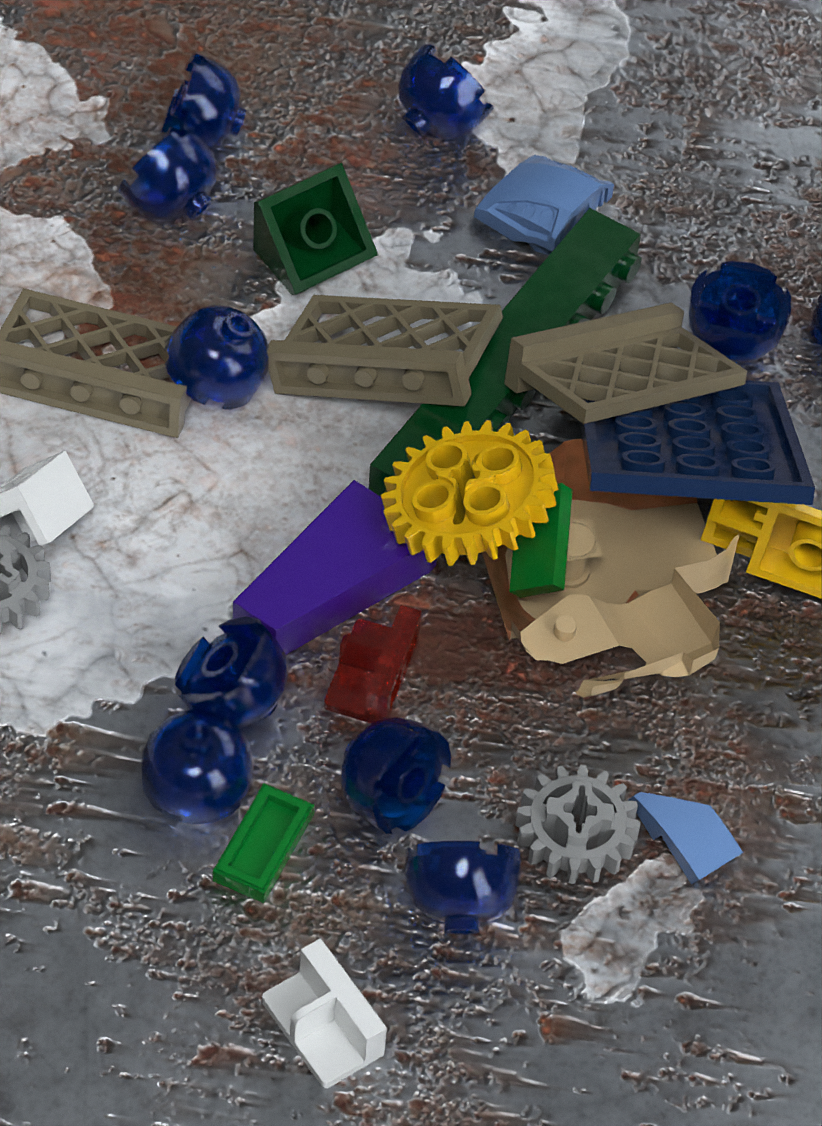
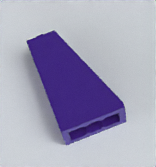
M353 480L233 601L232 633L236 635L237 639L246 648L252 651L259 650L276 661L430 573L435 568L437 559L432 563L427 562L424 550L411 555L406 543L398 544L393 530H389L381 497Z

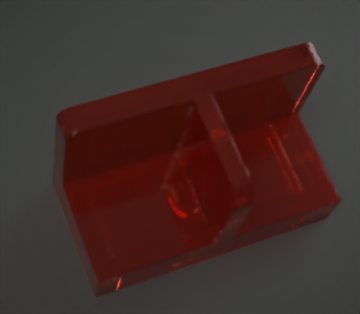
M400 605L392 627L364 619L356 620L351 634L344 635L340 643L339 664L324 699L325 710L386 728L419 642L421 610Z

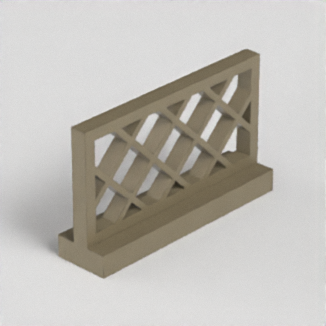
M23 288L0 329V393L178 438L184 427L185 411L216 349L217 336ZM30 308L50 313L52 317L31 322L26 314ZM90 323L98 325L100 329L80 335L74 326ZM62 330L67 339L47 344L41 335ZM138 335L146 337L149 341L129 347L123 338ZM29 339L35 348L16 343ZM111 342L117 350L96 357L90 347ZM186 347L198 350L199 352L178 359L172 350ZM78 351L83 360L64 355ZM159 354L165 362L164 364L145 369L139 359ZM127 364L132 372L112 367ZM176 376V378L182 385L164 381L162 379Z
M313 295L285 340H271L264 350V356L276 394L465 406L472 394L469 377L499 326L503 315L501 305ZM322 313L340 314L326 321L318 323V319ZM376 316L386 317L367 326L363 323ZM422 319L432 320L415 328L410 326V324ZM468 322H480L463 331L457 328ZM350 327H353L355 330L336 339L330 337ZM398 329L401 334L382 342L376 339ZM444 332L449 335L430 345L424 342Z
M671 302L513 337L510 343L504 384L516 393L536 389L581 423L587 424L745 385L747 370L682 327L684 310ZM583 399L592 400L595 402L587 403Z

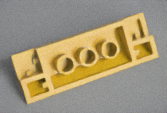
M713 500L701 541L727 549L733 538L739 534L735 552L751 558L746 573L822 599V510L802 504Z

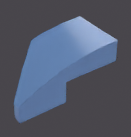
M639 792L628 799L629 801L637 802V815L653 840L660 836L663 838L690 884L697 882L743 853L730 831L710 805Z

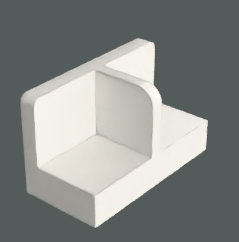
M66 450L25 467L0 486V517L13 513L22 532L30 534V540L37 541L40 546L53 541L94 507L93 501Z
M321 938L301 949L299 973L263 993L262 1004L323 1088L333 1086L384 1056L387 1027Z

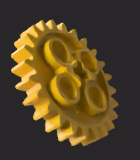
M486 420L479 431H473L469 421L464 422L461 433L454 434L447 426L443 427V438L438 441L430 436H423L425 448L422 450L411 447L406 448L405 451L409 462H393L392 466L395 476L384 479L387 492L381 494L385 508L383 511L389 530L394 532L396 542L398 544L406 543L411 555L424 550L427 562L430 563L443 553L445 554L448 566H453L459 555H466L470 565H475L478 554L485 551L493 560L498 559L497 547L503 544L509 549L517 550L518 546L515 537L520 534L525 537L534 538L536 534L532 522L547 523L549 521L546 508L556 507L554 491L558 490L550 453H545L542 441L531 442L529 431L526 429L514 436L510 423H506L495 432L493 431L491 420Z

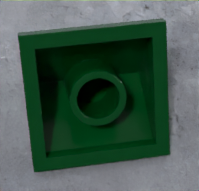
M342 163L332 165L254 202L253 250L291 295L303 292L378 255Z

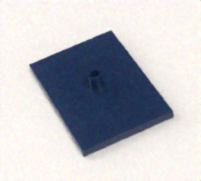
M746 380L745 385L587 424L580 422L590 491L813 505L815 485L778 382ZM583 399L587 403L595 402L592 400Z

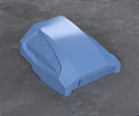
M533 155L518 164L488 192L475 208L474 218L511 241L527 242L536 252L551 254L589 208L596 211L598 206L601 207L604 202L607 203L612 198L614 183L599 180L573 166L550 160L546 156Z

